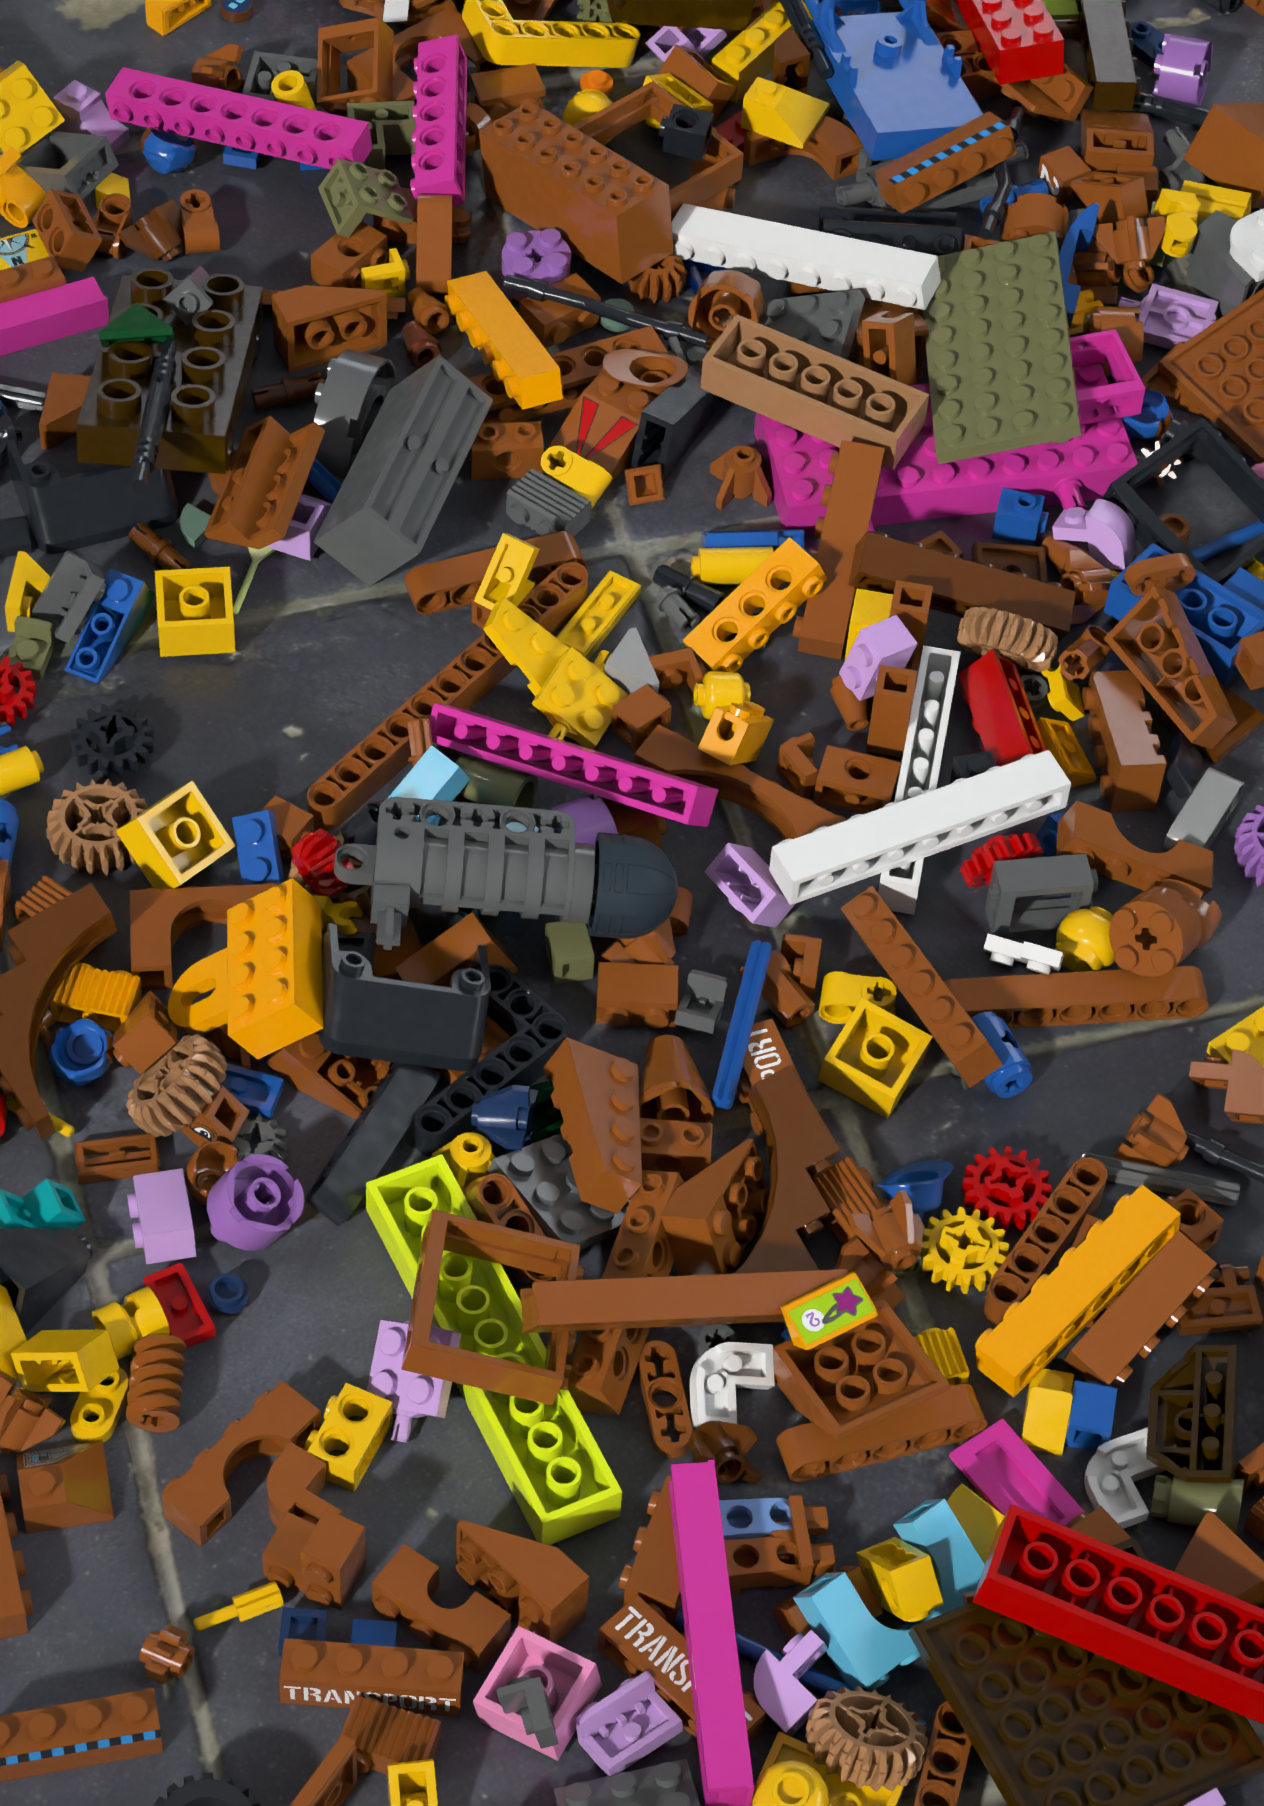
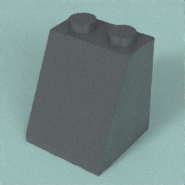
M1215 210L1206 220L1201 219L1196 225L1198 229L1194 239L1193 248L1187 257L1189 267L1186 278L1201 297L1219 301L1216 316L1220 319L1263 289L1264 279L1256 282L1233 259L1230 254V233L1237 221Z

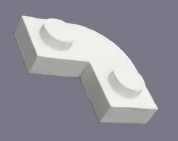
M1264 208L1238 220L1233 225L1230 233L1231 256L1256 282L1264 279Z
M992 934L987 935L983 948L985 952L991 953L990 960L1012 967L1015 960L1027 964V969L1049 975L1050 970L1060 971L1064 957L1063 952L1026 941L1022 944Z
M725 1342L707 1350L697 1359L690 1375L692 1427L697 1428L699 1425L709 1421L737 1424L736 1388L768 1390L775 1386L773 1344Z
M1148 1427L1110 1440L1099 1446L1096 1454L1089 1461L1085 1472V1489L1094 1509L1102 1506L1123 1529L1146 1521L1149 1515V1511L1133 1482L1165 1471V1469L1146 1458Z

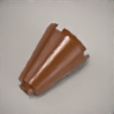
M662 1035L651 1040L646 1049L639 1078L640 1118L709 1123L712 1116H714L712 1099L685 1042L674 1035Z

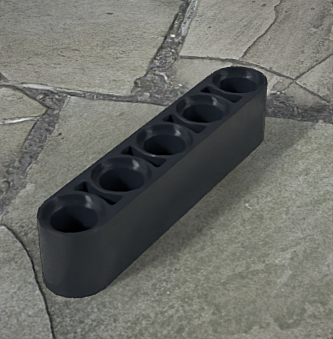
M394 1062L309 1190L305 1201L336 1226L343 1224L365 1195L366 1183L376 1178L415 1118L416 1112L422 1107L437 1084L441 1073L433 1067Z

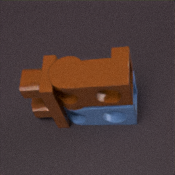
M802 1495L789 1496L788 1500L784 1498L719 1500L731 1596L740 1595L741 1589L765 1586L788 1587L796 1584V1587L809 1586L812 1575L833 1571L835 1555L832 1543L810 1544L809 1539L811 1535L827 1534L828 1516L826 1506L803 1505Z

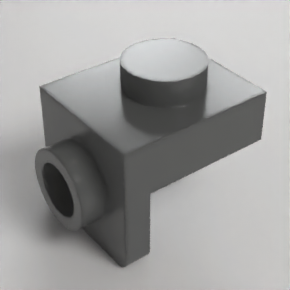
M692 969L688 975L685 994L676 1011L674 1024L683 1026L694 1033L707 1032L713 1034L723 1011L728 979Z

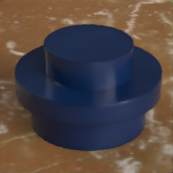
M225 1273L217 1276L207 1289V1302L209 1306L220 1314H235L241 1311L249 1300L247 1284L235 1274Z

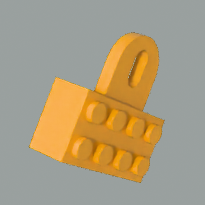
M291 878L228 909L227 948L196 962L180 976L168 1000L170 1019L183 1031L192 1035L204 1034L228 1023V1036L257 1060L323 1029L321 903ZM215 988L209 997L191 1005L196 997Z

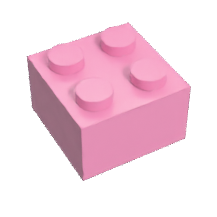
M518 1626L474 1698L473 1703L481 1723L558 1761L577 1729L576 1717L587 1705L593 1702L602 1686L596 1663ZM518 1677H541L548 1695L559 1744L541 1749L535 1733L526 1734L521 1711L504 1713L498 1699L497 1688L506 1686L509 1681Z

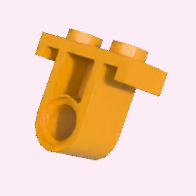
M10 147L4 154L0 155V214L14 226L25 228L32 221L47 194L37 182L16 164L20 160L21 155L14 148Z

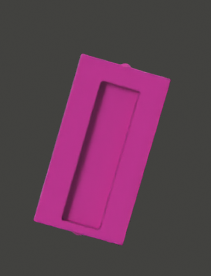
M1003 1418L949 1454V1458L986 1501L1004 1516L1010 1505L1013 1504L1067 1527L1077 1515L1085 1512Z

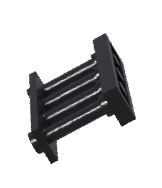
M820 206L818 231L936 256L961 251L963 227L956 226V212L909 210L902 214L896 209Z

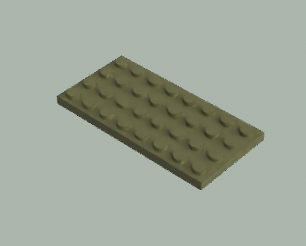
M1056 232L1037 234L1031 237L938 256L941 282L927 308L923 310V320L929 327V335L925 337L935 452L938 464L1082 436Z

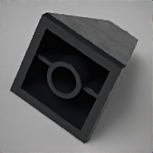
M0 1228V1285L7 1289L25 1335L86 1272L88 1260L93 1255L92 1247L85 1236H78L72 1228Z

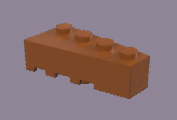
M1154 585L1103 639L1189 741L1193 744L1213 749L1238 722L1176 594Z
M1130 670L1091 672L1088 687H1083L1082 704L1084 710H1089L1090 712L1088 718L1089 737L1096 741L1094 748L1095 767L1102 770L1100 778L1101 796L1108 799L1110 813L1155 811L1167 763L1164 755H1158L1157 749L1160 748V742L1157 734H1151L1152 718L1149 711H1144L1145 697L1140 682Z
M566 1037L545 1064L543 1070L546 1079L553 1082L555 1090L552 1092L551 1098L554 1108L560 1109L564 1123L560 1127L563 1140H567L573 1152L569 1157L580 1200L618 1214L642 1184L638 1064Z

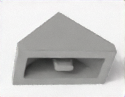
M636 627L630 628L605 663V674L628 693V696L646 684L659 694V680Z

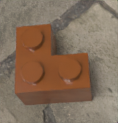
M325 1509L317 1524L287 1512L262 1553L263 1575L267 1576L270 1582L275 1581L280 1588L288 1589L291 1587L304 1593L310 1601L319 1606L327 1607L330 1605L341 1611L366 1569L365 1526L328 1509Z

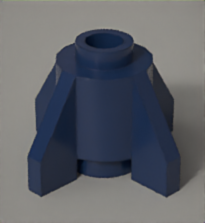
M511 1085L490 1094H483L481 1101H475L471 1114L472 1126H477L478 1134L488 1137L505 1149L522 1151L523 1147L532 1144L531 1129L539 1090L530 1089L529 1086Z

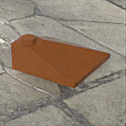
M884 1298L873 1303L878 1316L812 1349L804 1350L794 1346L792 1339L773 1347L774 1381L798 1412L837 1441L950 1390L949 1382Z

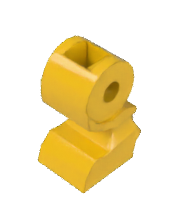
M1162 188L1155 205L1154 213L1156 217L1164 216L1166 226L1159 245L1171 257H1185L1189 253L1198 229L1195 222L1201 203L1197 200L1196 193Z

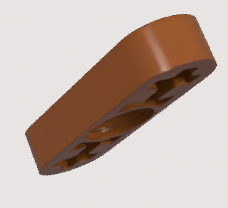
M659 1340L650 1341L644 1344L637 1364V1371L653 1445L662 1456L679 1458L689 1451L688 1441L693 1433L678 1361L675 1350L671 1345ZM651 1357H658L659 1361L663 1363L662 1377L656 1378L655 1365L653 1362H650ZM660 1391H668L676 1397L677 1401L672 1406L662 1407L654 1402L653 1396ZM673 1420L674 1432L676 1436H679V1441L671 1442V1438L666 1436L667 1421Z

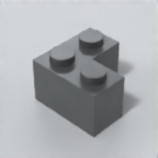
M254 51L242 94L276 101L271 89L273 79L281 72L295 70L303 75L317 108L318 59Z

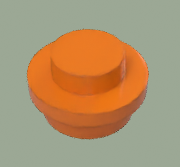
M601 70L588 71L580 78V88L582 91L596 89L608 97L613 88V79L608 73Z

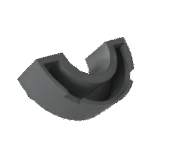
M346 349L338 358L332 357L330 359L327 379L325 383L320 382L317 386L315 403H318L314 422L320 425L325 430L315 458L334 476L346 478L361 448L366 420L373 402L383 404L389 390L396 381L395 367L389 359Z

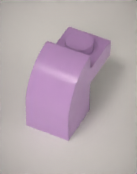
M663 26L646 44L664 63L675 45L695 50L704 58L728 35L723 29L685 27L680 31L677 27Z
M1097 499L1090 510H1085L1081 507L1064 509L1052 526L1054 539L1088 542L1090 557L1107 569L1124 570L1137 553L1135 529L1131 519L1119 506L1107 500Z
M812 1630L805 1636L801 1633L794 1636L783 1648L782 1653L785 1656L780 1662L766 1649L761 1655L754 1672V1690L759 1704L767 1716L784 1734L791 1737L808 1721L812 1708L817 1703V1699L798 1679L828 1650L825 1643Z

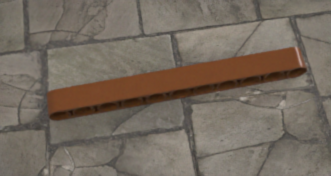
M576 562L560 565L531 590L517 607L553 635L574 616L586 601L588 591L587 569ZM485 632L310 786L307 793L308 813L314 815V829L318 830L321 828L325 831H331L339 827L410 763L408 762V758L411 757L408 721L418 718L430 719L434 703L469 710L517 667L510 665Z

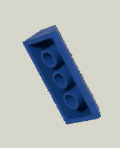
M1152 543L1130 565L1140 560L1169 555L1170 553ZM1130 565L1111 581L1104 608L1106 614L1119 622L1143 597L1134 595L1124 579V574ZM1196 570L1194 579L1188 585L1171 591L1176 594L1217 681L1226 686L1239 673L1234 663L1241 638L1264 630V611Z

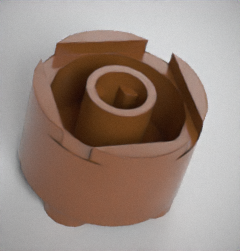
M1043 193L1023 194L1017 196V202L1009 205L1008 201L1005 204V215L1000 223V242L1056 232L1060 253L1063 241L1069 230V212L1064 204L1062 207L1056 203L1055 197Z
M721 270L712 272L701 283L690 303L688 321L691 329L709 334L707 346L711 348L736 314L760 323L765 308L762 287L757 280L739 271Z
M1095 306L1091 314L1084 315V335L1116 329L1133 365L1135 362H1142L1144 343L1143 321H1136L1135 314H1141L1139 307ZM1106 362L1098 363L1102 365L1106 377H1113Z
M1166 887L1150 888L1137 895L1115 912L1110 924L1109 939L1115 954V962L1120 968L1146 977L1161 976L1171 971L1192 953L1200 941L1201 922L1193 906L1190 908L1182 899L1184 897L1182 894Z

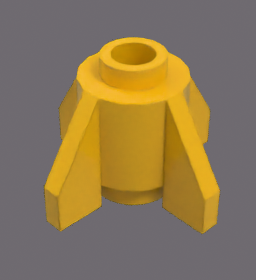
M474 1132L458 1135L453 1141L435 1151L431 1158L441 1154L444 1156L461 1189L469 1186L473 1180L491 1174L488 1169L492 1160L496 1158L492 1153L491 1144L487 1137Z

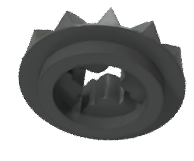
M260 1113L256 1118H246L233 1143H230V1145L238 1150V1162L253 1154H265L282 1161L288 1150L286 1130L278 1125L275 1118L272 1120L264 1119ZM255 1134H259L261 1142L258 1143L254 1153H251L249 1141L252 1140Z

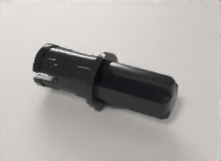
M667 565L658 566L653 576V582L662 588L669 585L673 588H679L682 592L681 597L685 602L694 603L710 613L725 598L723 592H719L699 582L697 576L691 575L689 577Z

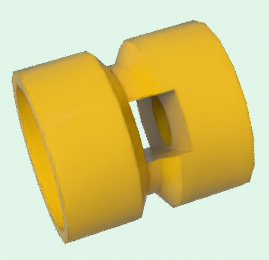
M147 1286L126 1295L122 1305L113 1301L92 1311L95 1329H108L117 1361L131 1355L133 1345L143 1337L155 1334L170 1335V1328L164 1311L153 1291Z

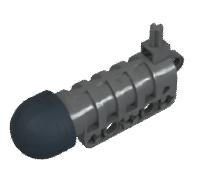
M390 797L381 803L375 845L352 843L341 846L336 851L333 867L334 874L342 882L371 886L370 923L377 924L376 944L383 945V950H391L392 946H400L401 926H407L409 909H418V904L441 906V912L457 913L459 907L480 909L481 915L498 916L499 911L520 912V917L525 919H538L539 914L559 915L561 922L588 923L589 936L631 939L649 934L661 926L672 912L678 893L677 875L671 860L659 846L645 838L598 832L595 845L575 842V822L570 815L562 811L406 797ZM392 814L400 815L401 820L393 819ZM414 815L419 816L418 822H414ZM438 815L445 818L447 823L435 826L428 823L426 818ZM455 819H459V826L454 825ZM473 821L480 822V827L473 826ZM495 822H499L498 829H494ZM511 822H518L525 825L527 830L516 833L510 831L506 825ZM535 826H539L538 832H534ZM553 828H558L560 833H553ZM348 858H354L363 865L358 869H349L343 866L341 862Z

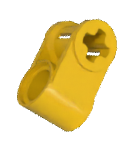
M560 445L548 448L541 457V466L547 476L591 501V508L594 507L613 479L611 474L598 464L586 460Z
M842 971L830 972L823 979L818 1010L819 1016L829 1023L846 1024L861 998L895 1015L893 1003L897 997L896 987L893 982L883 977L853 975ZM879 987L882 989L881 996L877 995Z

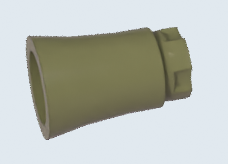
M466 755L461 756L457 760L456 764L470 778V781L460 791L462 797L478 804L532 808L538 791L537 776L501 767L480 758L473 759Z
M1156 1475L1150 1516L1156 1518L1168 1517L1167 1522L1198 1528L1203 1517L1211 1510L1237 1535L1244 1479H1234L1232 1483L1186 1482L1175 1475L1173 1479L1164 1475Z

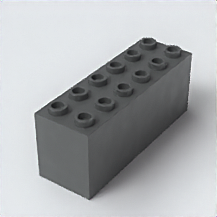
M440 355L391 388L313 542L368 586L376 583L419 555L493 399Z

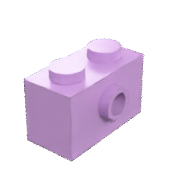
M892 616L860 630L839 674L845 686L852 690L859 701L874 696L879 666L886 665L905 669L918 643L898 616Z
M727 843L705 870L707 876L729 898V903L736 910L743 913L752 924L776 928L795 905L788 903L771 875L769 865L751 847Z
M183 1168L133 1176L135 1193L127 1194L130 1219H139V1223L132 1224L135 1249L144 1248L146 1264L196 1257L194 1228Z

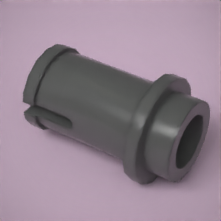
M670 585L664 587L655 597L658 610L666 612L681 632L690 631L686 623L688 622L694 628L699 622L700 616L684 601L679 588H673Z

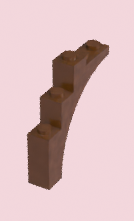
M91 883L7 931L12 944L7 951L16 967L0 975V1091L7 1101L14 1097L20 1106L15 1112L27 1131L34 1128L41 1140L56 1133L49 1112L41 1099L37 1083L36 1048L41 1023L53 995L69 971L92 948L117 932L111 911Z
M789 1065L755 1083L748 1094L761 1123L769 1154L770 1191L766 1217L755 1246L745 1262L734 1274L819 1270L801 1238L803 1240L822 1230L824 1228L822 1222L830 1213V1209L811 1177L816 1178L830 1170L834 1166L831 1161L838 1154L840 1148Z

